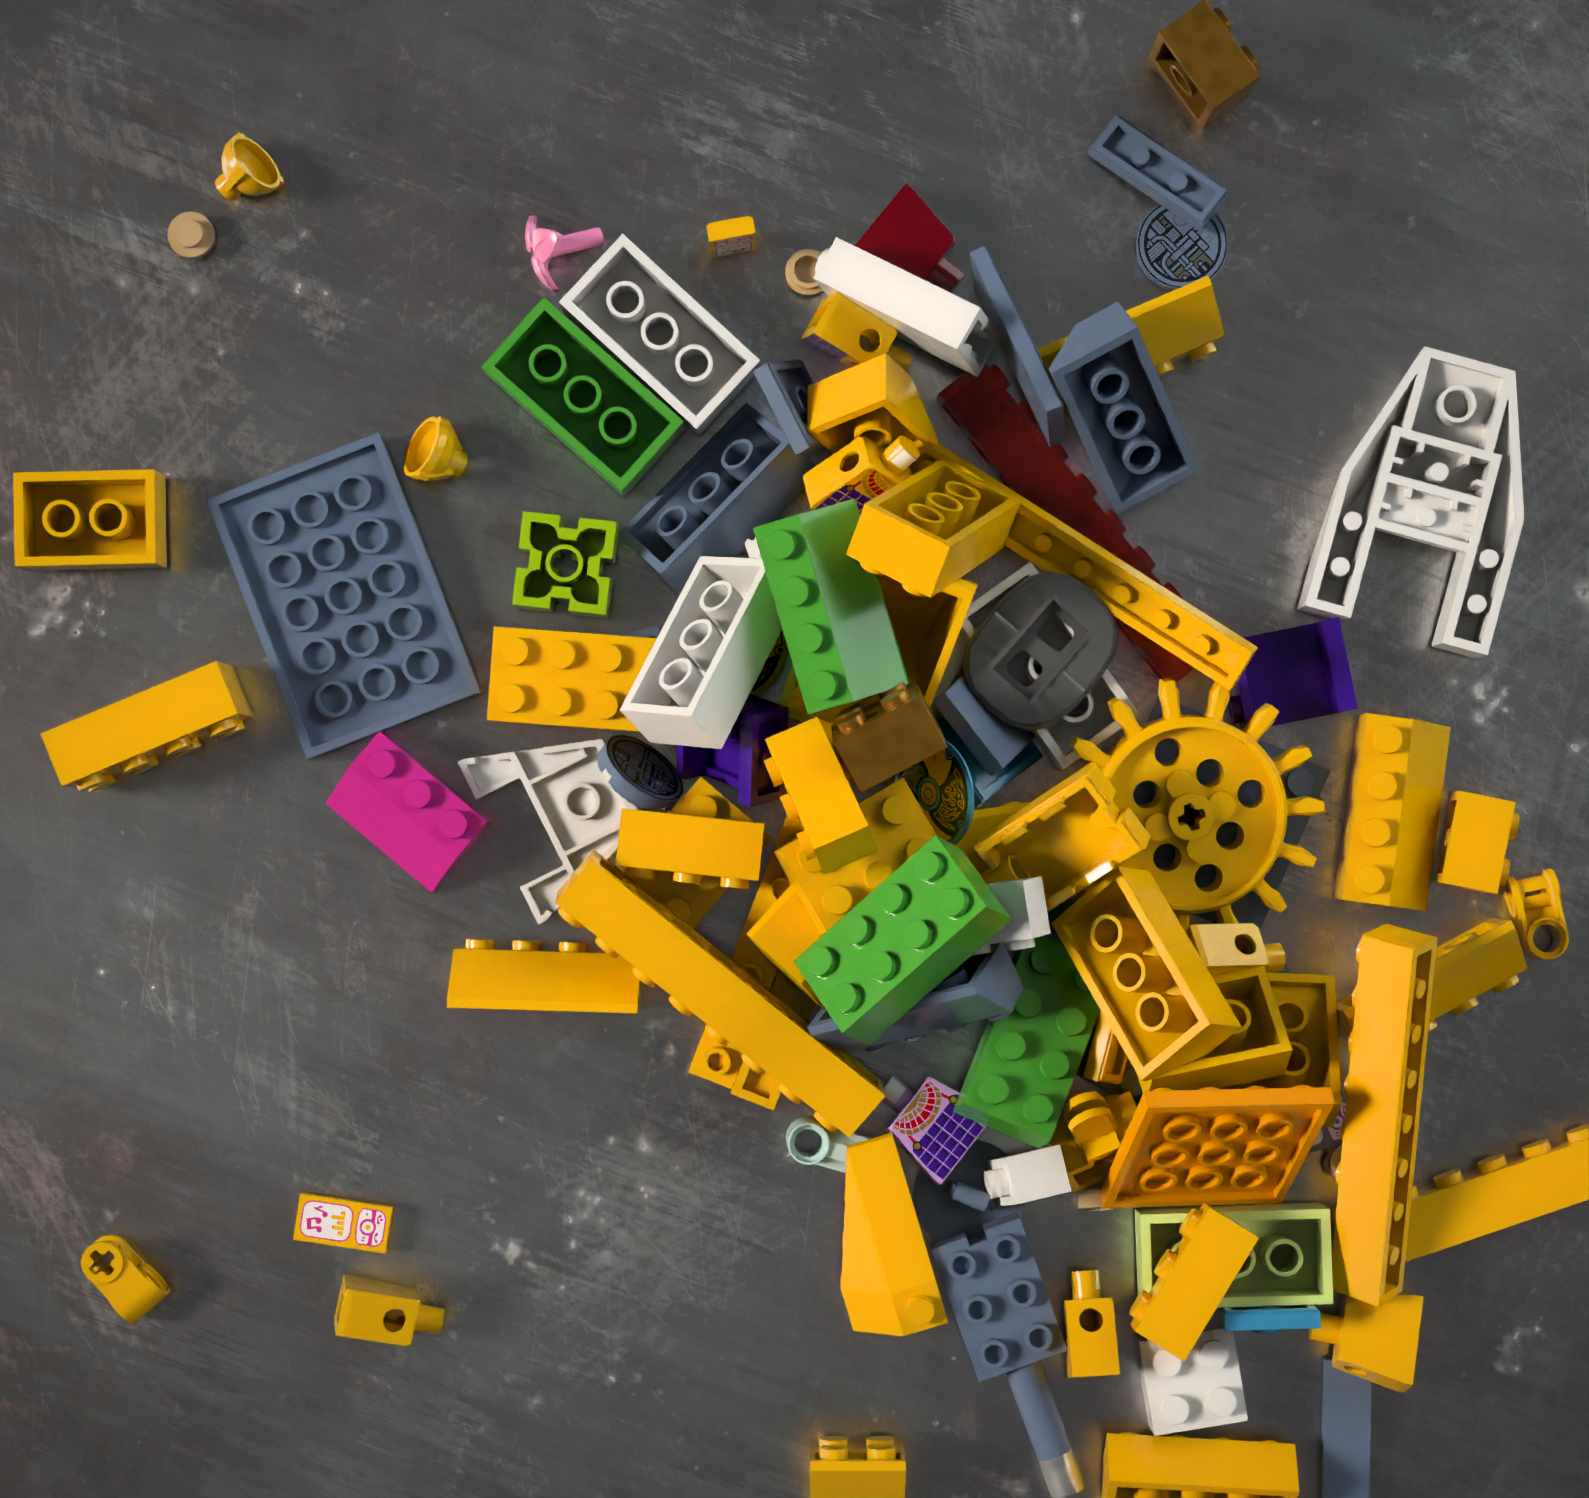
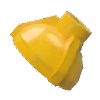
M238 132L225 144L221 156V169L223 173L215 180V185L218 191L228 200L235 201L241 194L245 196L268 194L277 190L284 183L283 177L280 176L278 167L271 156L258 143L246 137L244 133Z
M440 415L438 418L429 417L416 429L404 450L406 452L403 460V470L407 476L415 480L427 482L446 479L450 476L457 478L464 471L468 455L462 451V445L448 419Z

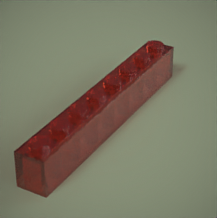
M985 363L978 377L966 371L938 393L936 401L1005 486L1182 598L1171 583L1167 582L1162 585L1153 574L1152 570L1156 568V565L1148 553L1140 545L1133 549L1122 534L1127 529L1120 518L1111 509L1104 512L1093 499L1098 495V492L1083 473L1075 476L1065 464L1069 456L1061 444L1049 447L1047 440L1035 426L1038 422L1031 407L1024 400L1020 403L1014 400L1006 390L1011 384L997 365L993 364L988 367ZM1113 616L1117 628L1158 679L1170 678L1177 683L1194 669L1185 661Z

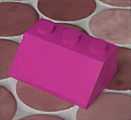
M379 731L348 767L326 802L331 809L431 893L437 889L492 823L490 819L395 739L382 731Z

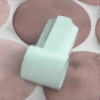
M805 1116L793 1121L786 1131L787 1146L790 1155L795 1161L806 1165L815 1164L843 1173L846 1172L847 1146L872 1139V1137L855 1132L849 1138L839 1129L832 1133L815 1118ZM806 1129L814 1130L821 1136L818 1147L809 1152L801 1151L794 1145L797 1134Z

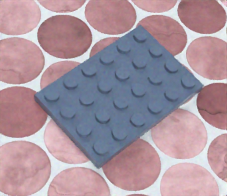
M380 432L206 499L307 760L482 692Z

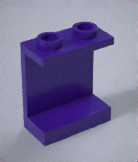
M1339 617L1321 620L1313 624L1243 637L1257 646L1258 649L1236 686L1232 688L1234 696H1230L1228 701L1232 724L1239 723L1241 730L1249 722L1254 712L1265 703L1279 710L1272 726L1358 709Z

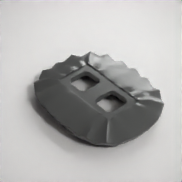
M1052 571L1026 577L1007 592L978 625L973 636L965 646L962 672L970 691L988 712L999 718L1007 726L1035 731L1056 724L1091 692L1116 654L1119 631L1110 609L1093 590L1075 577ZM1050 616L1060 618L1074 633L1073 638L1061 651L1053 650L1038 636L1039 628ZM1020 651L1027 652L1042 666V673L1028 687L1021 685L1007 672V665Z

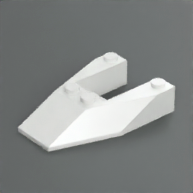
M1426 346L1422 348L1340 471L1308 566L1297 610L1329 619L1339 617L1340 622L1350 619L1374 531L1377 530L1457 552L1431 647L1475 659L1488 656L1524 523L1516 371Z

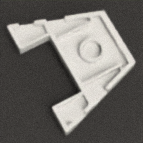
M603 739L466 758L457 762L476 800L521 779L563 863L561 867L520 887L538 925L546 922L560 908L555 903L557 892L593 849L607 860L617 851L622 808L638 810L637 806L629 803L613 790L608 783L611 775L607 772L606 768L601 772L598 767L597 754L605 745Z

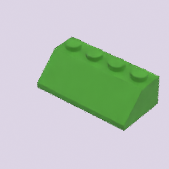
M856 499L807 511L753 528L807 715L891 690L903 681L905 685L910 684L878 575L864 570L860 566L859 561L846 555L860 518Z

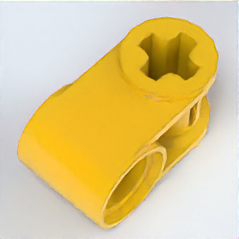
M1543 869L1541 875L1515 880L1512 876L1508 877L1506 885L1503 887L1504 895L1523 954L1533 960H1548L1561 956L1569 944V933L1562 909L1560 886L1553 869ZM1540 890V893L1537 895L1525 897L1526 892ZM1540 926L1546 927L1553 936L1552 945L1545 952L1540 951L1533 942L1534 932Z
M103 1235L87 1247L82 1254L81 1268L85 1276L108 1299L113 1309L132 1325L139 1322L170 1293V1288L163 1277L152 1266L147 1264L125 1239L118 1235ZM110 1251L115 1258L104 1267L98 1260L103 1254Z

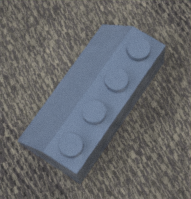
M1117 301L1075 324L1049 367V371L1109 501L1118 515L1200 471L1139 329L1120 303Z
M746 402L619 532V537L680 595L700 556L739 558L746 549V540H754L755 538L753 528L775 521L786 507L806 490L802 476L816 465L805 453L795 455L785 433Z
M1004 943L990 944V953L970 956L870 1045L842 1034L825 1007L819 1010L807 1028L811 1036L846 1053L863 1048L865 1051L871 1052L884 1047L892 1041L905 1039L907 1042H912L923 1038L929 1032L944 1028L946 1031L952 1032L964 1028L970 1022L985 1018L988 1021L1001 1020L1013 1012L1014 1006L1024 991V987Z

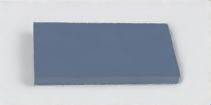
M985 246L969 252L974 291L986 316L1001 336L998 341L1049 447L1065 441L1066 437L1062 399L988 248H985Z

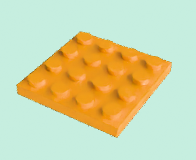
M1296 1085L1291 1088L1250 1086L1245 1089L1204 1087L1198 1090L1157 1088L1152 1091H1144L1101 1187L1102 1208L1202 1206L1203 1203L1208 1205L1282 1203L1335 1104L1331 1088Z

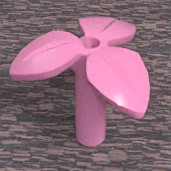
M531 215L528 217L525 231L526 248L532 254L531 264L541 282L556 293L560 290L553 282L548 270V262L551 258L602 246L604 243L603 234L599 227L562 235L557 231L547 228L536 229L537 215Z

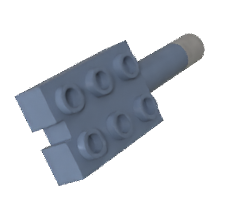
M1014 1212L982 1224L984 1235L967 1240L965 1232L962 1231L929 1243L978 1381L982 1382L1006 1373L1052 1498H1068L1081 1492L1085 1487V1483L1041 1362L1042 1359L1067 1351V1347L1018 1213Z

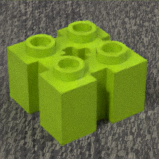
M523 511L519 549L523 554H530L528 568L516 567L512 605L517 609L554 613L555 601L569 603L568 611L572 615L609 619L613 581L609 577L602 576L604 563L616 564L620 529L618 523L615 521L579 517L578 529L564 528L565 521L560 515ZM571 554L572 560L578 564L576 572L571 571V576L563 577L562 572L555 568L556 561H563V555Z

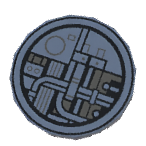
M1158 205L1150 210L1140 224L1135 243L1137 262L1146 277L1160 288L1171 291L1206 276H1209L1212 281L1224 265L1229 247L1226 227L1217 212L1202 232H1200L1162 205Z
M623 734L611 736L597 754L598 767L601 772L606 768L607 772L611 775L608 783L613 790L629 803L643 810L655 812L658 807H661L663 812L670 811L684 793L683 781L677 776L676 768L659 751L635 737Z

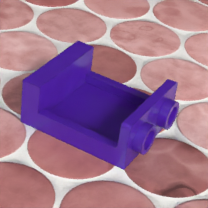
M749 694L722 749L677 745V776L685 780L698 776H708L738 788V803L748 807L780 800V796L786 794L784 784L774 787L763 760L772 756L765 739L788 729L789 707Z

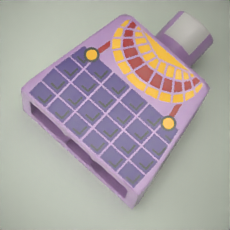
M893 1074L884 1085L886 1096L882 1101L897 1114L885 1130L893 1134L896 1143L935 1185H941L986 1126L953 1112L960 1094L958 1091L929 1076L914 1091Z

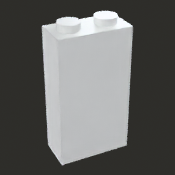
M837 237L830 249H825L817 260L816 274L813 279L828 296L835 292L840 293L894 327L898 331L896 337L977 377L1001 337L981 307Z

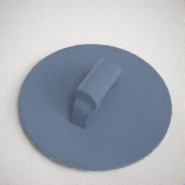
M975 1140L941 1185H935L921 1169L919 1170L913 1196L915 1211L921 1225L935 1241L962 1231L965 1232L967 1240L985 1234L982 1224L1017 1212L1021 1219L1025 1203L997 1206L996 1198L990 1199V1195L986 1191L984 1171L989 1170L987 1161L1008 1156L1004 1151L990 1143Z

